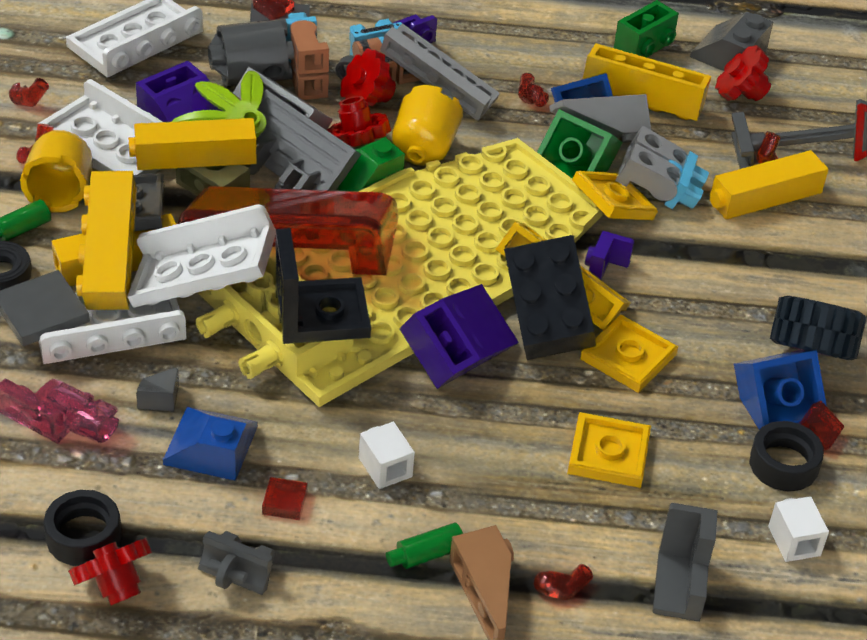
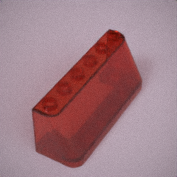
M211 186L203 189L181 213L177 223L189 222L260 204L266 208L275 229L291 228L294 248L349 250L352 274L386 276L399 216L396 201L390 195L380 192ZM276 235L272 247H276Z

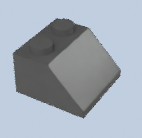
M745 12L716 25L695 47L690 57L724 71L725 65L736 54H742L749 46L757 45L766 52L773 22L759 14Z

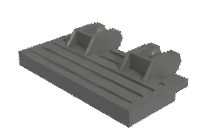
M265 89L258 111L263 113L266 118V128L256 138L257 164L245 166L250 169V175H255L263 165L278 175L280 178L274 188L275 194L279 197H285L293 189L288 198L289 204L293 207L302 205L308 196L321 206L329 194L333 196L361 154Z

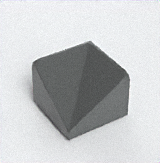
M172 368L143 378L136 392L137 409L174 412L179 389V369Z

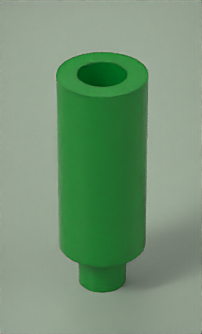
M39 199L0 217V241H9L50 222L51 213L46 203Z
M454 522L398 541L397 549L386 552L387 562L390 567L402 564L404 568L408 569L449 555L452 537L463 534L462 529Z

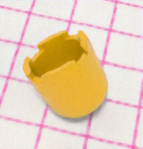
M420 85L413 87L412 91L404 96L394 124L392 143L405 153V161L414 165L426 166L428 162L436 160L440 162L443 160L452 146L463 118V108L456 97H453L452 100L447 95L442 94V88L438 86Z
M53 130L43 134L33 144L20 178L21 190L29 202L32 203L41 199L46 203L51 213H63L78 207L79 202L84 198V186L89 185L93 166L91 149L86 141L74 133L65 130Z

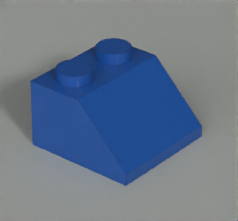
M796 350L734 363L740 400L759 430L761 427L777 421H789L803 426L829 421L817 350Z

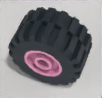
M787 295L779 297L770 339L779 345L807 351L817 350V354L844 360H854L858 357L867 317L861 312L849 308Z

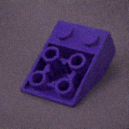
M189 61L136 82L137 107L149 112L152 116L163 122H171L181 115L194 111H222L197 91L195 87L197 82L210 81L204 73Z
M482 284L440 299L414 313L399 328L437 389L519 343Z

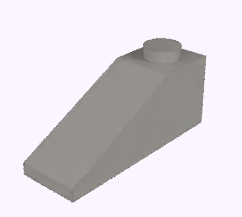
M646 94L563 99L549 106L551 113L556 114L558 109L565 111L613 134L617 138H621L623 143L632 142L642 125L651 130Z

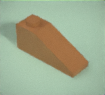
M496 525L453 536L450 552L451 566L488 640H504L510 569L511 562L514 560V552L510 541L503 539Z

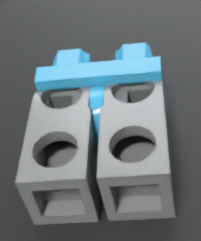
M642 125L628 146L615 181L626 187L632 181L649 190L656 199L665 201L664 205L671 209L678 202L693 209L702 197L704 190L701 188L705 184L709 172L696 165L698 155L691 151L687 155L681 147Z

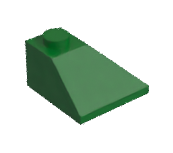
M558 109L537 153L570 178H573L576 171L607 172L623 142L613 134Z
M386 137L355 149L361 156L335 193L342 199H345L403 170L405 153Z

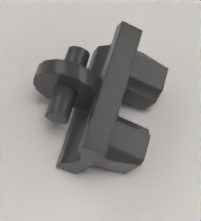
M209 531L204 535V549L198 570L216 576L215 584L220 588L227 589L233 583L263 595L268 588L275 556L274 550L263 545L255 549L242 544L238 535L228 531L221 535Z

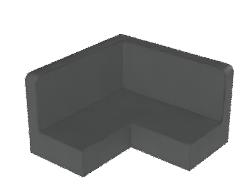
M671 503L669 505L658 551L652 610L654 614L700 622L707 596L709 563L716 541L718 510Z

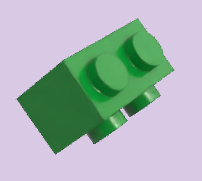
M656 0L622 18L617 23L614 49L643 57L651 56L653 53L674 42L679 13Z

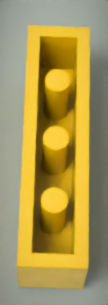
M595 43L587 56L583 79L607 73L613 96L646 94L650 110L664 111L675 114L680 119H692L695 121L698 120L704 108L711 80L710 75Z
M91 171L90 185L84 186V204L88 206V214H82L81 218L82 235H86L85 244H80L79 264L83 266V275H77L76 292L77 296L83 297L87 310H129L130 301L127 296L131 288L137 186L133 171Z

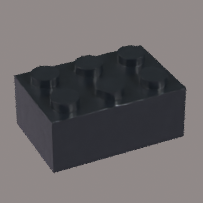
M569 235L504 249L526 359L531 360L595 347V333L574 236Z

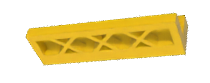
M514 222L495 250L505 256L504 249L545 241L546 239L525 223ZM580 265L592 323L604 330L614 321L620 311L627 310L631 302Z

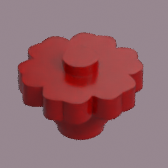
M757 45L747 47L742 54H736L725 65L724 72L717 78L715 89L718 90V93L726 101L736 100L741 94L747 99L752 98L754 101L762 99L771 88V83L768 81L769 78L764 73L768 67L769 57Z
M369 48L362 55L356 54L346 68L347 75L341 81L340 96L345 99L362 96L365 103H368L370 106L380 102L386 103L391 100L396 91V83L389 74L390 64L385 61V55Z
M362 96L350 97L339 102L340 109L338 114L340 122L333 124L327 129L328 132L352 147L372 143L375 139L385 137L391 132L387 115L381 113L371 114L369 104L365 103Z
M147 538L118 548L116 542L94 550L95 559L68 570L74 586L95 578L102 597H107L110 606L141 593L137 584L141 580L133 561L152 553Z

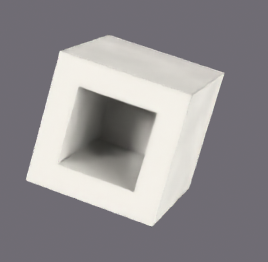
M394 421L379 427H372L360 433L359 459L379 489L413 477L415 452Z
M812 497L788 498L775 502L768 527L785 562L821 556L829 530Z

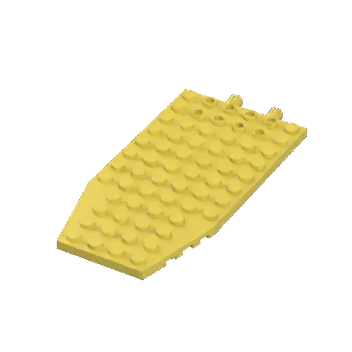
M518 138L483 147L482 152L478 154H468L467 152L455 155V160L441 164L439 160L428 162L424 169L414 171L410 167L400 170L287 227L291 228L299 281L362 278L371 324V338L283 344L282 323L279 321L278 298H276L275 293L276 235L263 277L250 283L240 282L227 285L220 290L198 292L214 310L197 317L196 326L201 335L204 334L205 338H209L218 331L232 325L257 349V351L240 358L238 361L244 376L247 375L248 379H252L261 374V372L275 366L318 407H321L414 354L399 330L414 313L442 298L480 284L483 285L496 306L513 297L506 257L495 249L514 222L525 223L546 240L573 235L576 243L604 213L572 181V178ZM332 307L322 309L326 312L337 311L335 308Z

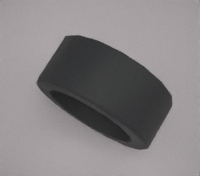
M789 421L771 422L761 427L755 435L749 464L753 473L762 483L782 491H799L812 485L818 477L823 461L824 447L820 438L812 430L799 423ZM778 446L791 448L799 452L806 459L807 463L795 466L782 464L774 460L766 452V449Z
M95 490L68 492L55 499L45 512L43 524L49 552L58 561L71 566H79L95 559L94 550L116 542L117 546L120 545L122 534L120 513L116 503L103 493ZM82 516L95 517L104 521L107 525L102 532L86 539H71L59 532L63 524L71 519Z

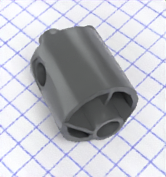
M286 19L218 25L216 34L210 45H208V60L210 69L216 70L221 74L225 87L237 86L248 66L273 81L292 79V66L288 59H294V48L291 40L286 41L288 34Z

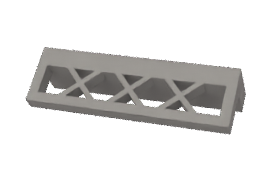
M403 23L398 29L392 26L385 34L380 52L425 84L442 88L441 93L447 95L452 100L453 97H456L463 111L475 120L479 121L500 95L498 91Z

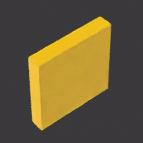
M576 171L572 181L608 218L654 220L658 213L657 208L631 182L627 187L616 182L618 173Z
M620 314L595 338V347L582 350L580 360L639 393L677 355L678 346Z
M579 412L567 474L641 488L651 425Z

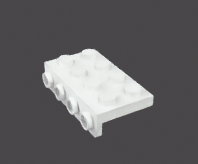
M144 0L67 36L66 44L70 50L108 78L203 32L202 10L197 6L185 10L172 0Z
M92 79L84 82V96L38 123V133L40 135L53 130H65L78 135L86 141L92 153V167L98 171H133L134 175L154 174L160 170H137L136 157H130L128 137H135L134 124L163 121Z
M257 204L139 234L137 244L143 257L127 296L133 308L143 305L152 306L161 301L177 297L186 298L194 293L206 290H220L227 285L240 282L250 283L263 277L276 235V229L266 208L263 205Z
M77 296L85 307L83 297ZM176 298L164 300L152 306L143 305L134 308L130 303L129 310H87L90 322L71 329L44 333L40 336L38 343L43 364L185 340L186 318L184 312L180 310Z

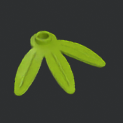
M248 71L244 75L241 82V101L231 91L218 84L205 81L197 82L195 84L197 91L222 111H194L181 115L171 121L254 118L257 138L266 128V118L263 113L258 111L263 96L262 79L255 71Z

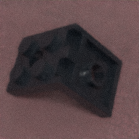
M291 228L276 229L275 293L276 298H278L279 321L282 323L283 344L371 338V324L362 278L299 281ZM332 307L335 308L337 311L326 312L322 309Z

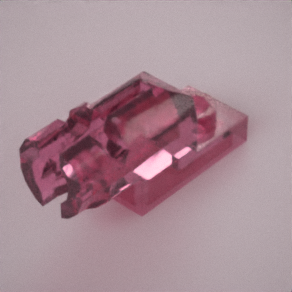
M6 378L0 382V413L57 444L70 431L98 443H103L114 434L118 427L119 419L114 417L118 412L117 407L101 399L94 401V396L89 392H82L60 380L51 379L36 393H33L26 386H19Z

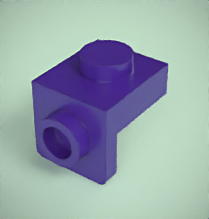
M415 14L392 23L401 22L429 43L436 42L437 18L433 15L421 19Z
M602 231L596 246L589 247L585 258V265L589 266V272L602 280L609 263L625 268L629 267L634 240Z

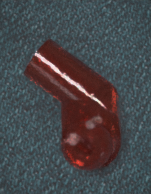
M523 73L520 76L519 98L523 102L535 104L537 107L545 106L549 100L548 93L544 92L541 86L534 84L535 77L531 73Z

